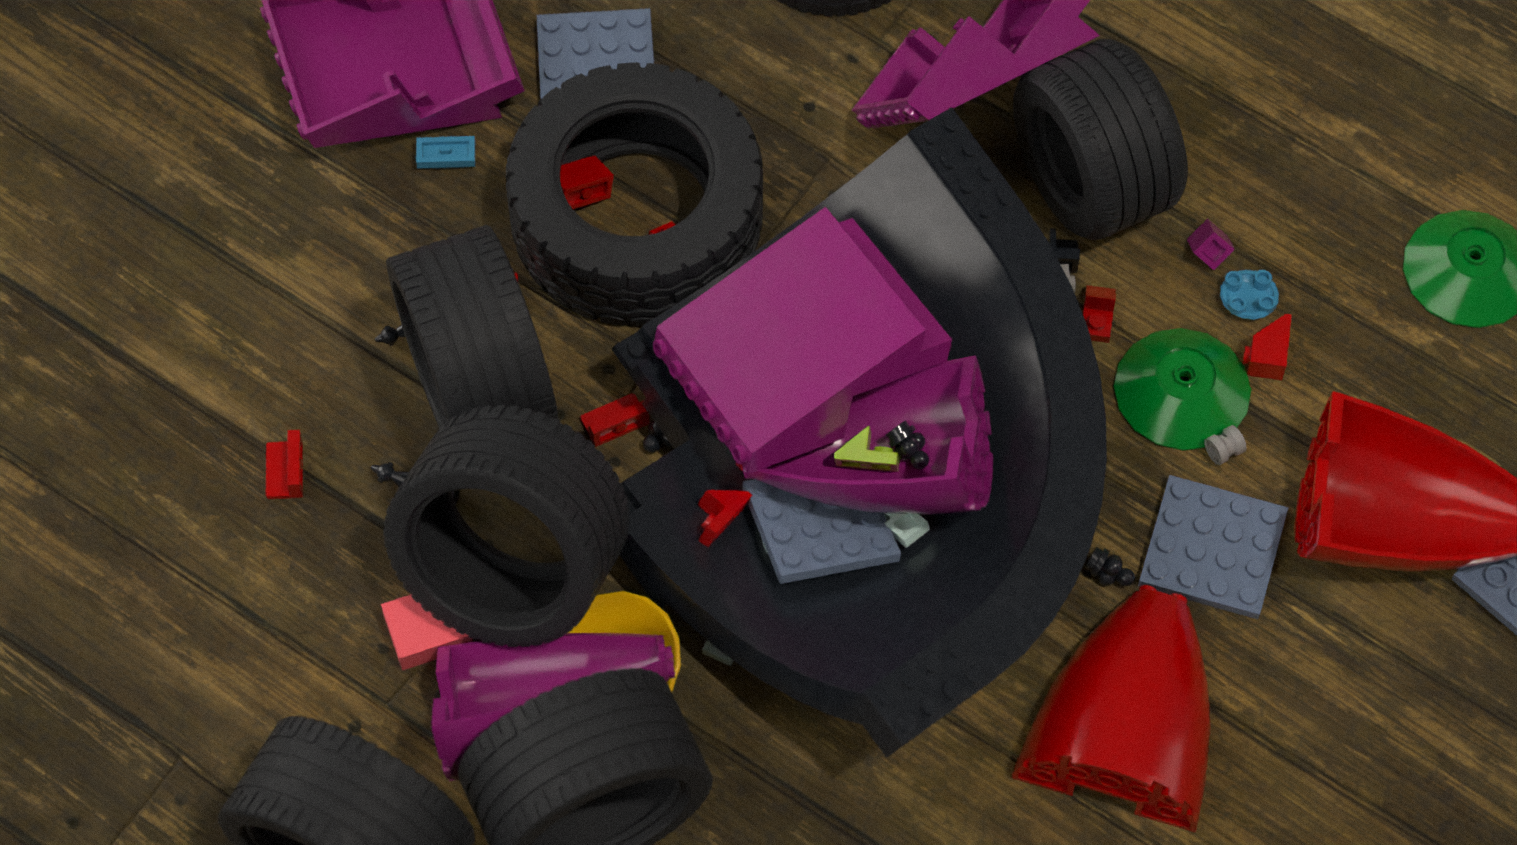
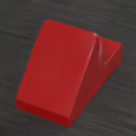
M1086 285L1083 316L1091 341L1109 343L1116 289Z
M705 491L698 505L709 516L701 525L704 532L699 541L709 547L744 510L753 495L749 491Z

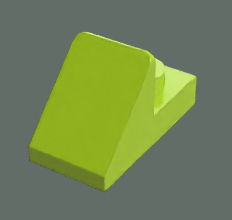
M867 426L835 452L834 460L836 466L898 472L899 456L898 453L893 452V449L889 447L877 446L874 450H869L871 429L870 426Z

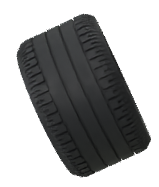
M1100 39L1054 58L1021 76L1013 97L1014 122L1020 147L1028 169L1042 197L1054 215L1067 229L1078 236L1090 240L1103 239L1163 213L1178 203L1185 189L1188 177L1187 154L1182 132L1173 107L1161 83L1149 65L1135 50L1112 39Z

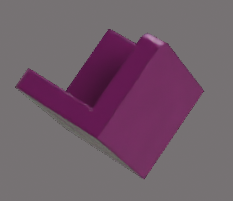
M1208 218L1187 239L1193 253L1213 270L1235 250L1229 237Z

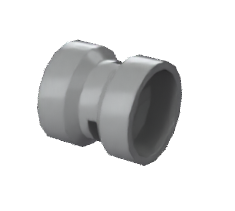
M1234 425L1223 429L1222 434H1214L1204 441L1208 455L1217 465L1227 462L1230 456H1238L1247 450L1243 435Z

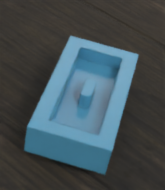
M475 136L416 138L417 169L475 167Z

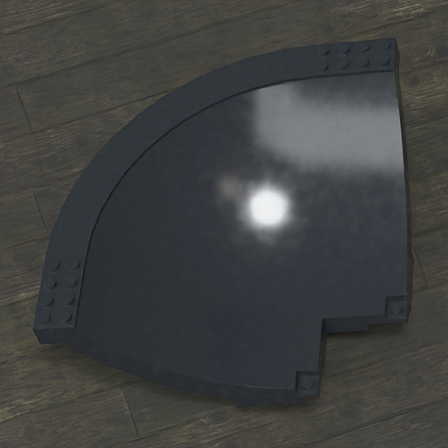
M952 107L911 130L868 167L766 244L684 300L642 325L636 333L612 347L614 354L645 395L646 399L642 405L674 448L668 454L622 482L625 490L624 494H626L628 500L630 526L625 545L619 554L651 600L661 609L669 605L686 623L723 654L760 680L815 709L834 717L863 725L886 758L984 688L1024 655L1054 620L1073 589L1092 545L1104 491L1107 465L1106 412L1100 371L1084 316L1073 288L1050 243L1022 201ZM826 207L838 222L851 218L855 220L950 336L952 342L947 361L970 356L977 357L985 387V392L983 393L984 411H989L992 435H989L988 439L990 452L993 454L992 486L987 505L981 507L980 511L919 514L928 522L930 530L907 548L895 539L901 552L900 561L780 584L769 555L765 551L761 535L748 503L744 510L709 547L699 541L704 532L701 525L709 516L698 505L705 491H743V481L754 479H746L743 470L736 466L731 450L725 442L719 440L716 430L709 421L704 420L700 409L693 400L687 397L680 382L671 376L669 368L663 359L658 358L655 354L653 341L655 340L656 327Z

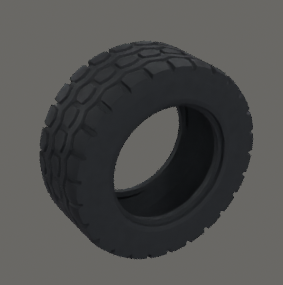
M640 63L617 64V69H612L610 65L591 69L586 77L580 73L564 81L561 84V89L555 87L538 102V106L535 105L527 114L512 141L506 164V189L511 232L517 253L524 267L529 271L530 276L545 292L548 291L549 296L566 308L572 306V310L581 316L592 320L600 317L601 322L612 325L624 326L627 321L631 323V326H642L726 272L757 249L763 223V162L756 136L741 111L727 96H723L719 89L704 79L699 82L696 75L676 68L673 72H670L669 66L647 63L645 68L641 67ZM644 153L670 159L688 170L698 180L705 194L698 206L688 217L667 230L644 236L616 235L590 225L571 208L561 187V165L590 156H596L602 162L623 154Z

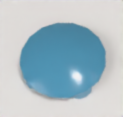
M1266 270L1230 271L1226 274L1225 280L1221 285L1220 297L1223 305L1231 314L1242 319L1255 320L1264 318L1274 311L1279 301V292L1276 284L1272 281V275Z

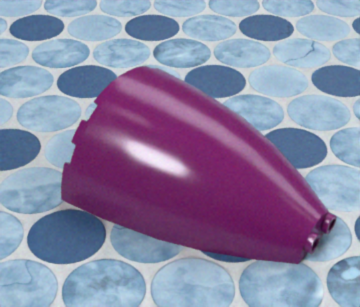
M970 356L949 360L854 395L843 439L766 468H761L750 474L743 468L745 478H753L788 493L827 505L872 513L940 514L980 511L981 507L987 505L991 492L993 454L990 452L988 436L992 435L989 411H984L983 393L985 392V387L977 357ZM905 420L910 426L913 424L916 428L914 432L921 433L926 439L922 451L928 454L929 464L924 469L918 470L911 465L910 459L905 461L899 460L898 472L836 466L834 460L835 452L867 426H870L871 429L869 450H874L877 446L891 448L888 444L890 440L886 434Z
M568 633L559 639H554L552 642H543L542 645L536 646L531 644L530 647H521L520 645L517 647H508V645L498 646L492 642L488 644L482 641L438 647L436 676L441 698L433 700L431 727L446 779H449V781L459 780L458 769L464 753H466L468 747L473 744L477 737H480V734L485 729H489L491 724L499 721L500 717L506 713L512 712V709L525 704V701L536 698L539 694L545 691L548 692L558 685L562 686L568 681L578 680L586 675L591 676L593 673H604L612 669L616 671L620 668L651 670L660 674L666 682L669 681V678H675L672 647L665 646L663 635L629 633Z

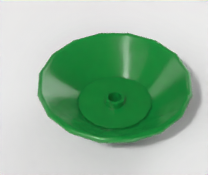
M1458 210L1438 214L1416 229L1405 247L1403 272L1411 294L1429 313L1453 325L1474 328L1505 323L1517 314V231L1512 225L1488 213ZM1470 256H1475L1479 260H1474Z
M1184 328L1156 331L1134 343L1118 363L1113 386L1119 411L1135 432L1156 445L1183 451L1205 448L1204 441L1206 438L1214 434H1222V430L1231 425L1237 428L1247 415L1251 396V387L1246 368L1233 350L1208 333ZM1185 376L1189 378V381H1183L1180 377Z

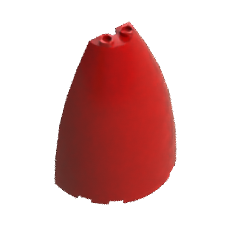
M1332 391L1319 418L1321 424L1317 437L1312 438L1306 459L1312 462H1309L1305 476L1301 478L1294 529L1295 542L1299 543L1297 553L1300 557L1350 567L1418 572L1453 570L1493 563L1517 556V478L1473 448L1434 427L1382 406Z
M1141 585L1138 591L1132 593L1091 632L1075 650L1053 681L1028 731L1011 776L1012 779L1070 796L1073 795L1075 785L1137 803L1134 815L1196 833L1206 783L1211 723L1209 690L1201 646L1190 609L1186 605L1188 600L1185 596L1177 593L1169 595L1157 591L1152 586Z

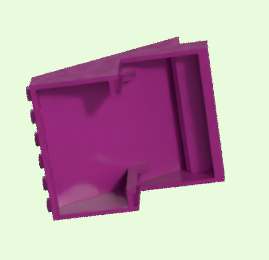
M262 0L263 6L260 7V11L265 22L269 23L271 28L267 30L271 43L278 50L274 54L279 67L284 69L285 76L282 77V81L288 93L291 92L293 99L289 100L293 113L300 120V123L297 124V129L302 139H308L314 148L502 118L498 103L525 91L493 0Z
M1002 0L983 27L970 16L965 21L959 18L953 27L957 32L945 47L921 27L917 31L911 29L851 111L857 115V121L868 129L871 127L879 128L929 121L951 107L955 108L1100 36L1078 17L1090 0Z
M824 207L656 327L653 349L657 357L662 358L668 366L671 376L677 379L683 386L687 397L698 406L704 420L709 421L716 430L719 440L725 442L731 450L734 460L741 464L745 471L750 474L761 468H766L843 439L854 395L946 362L952 339L855 220L851 218L838 222L830 211Z

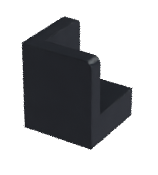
M1050 228L1048 242L1059 263L1069 264V273L1077 274L1080 260L1078 242L1076 240L1056 239V228Z

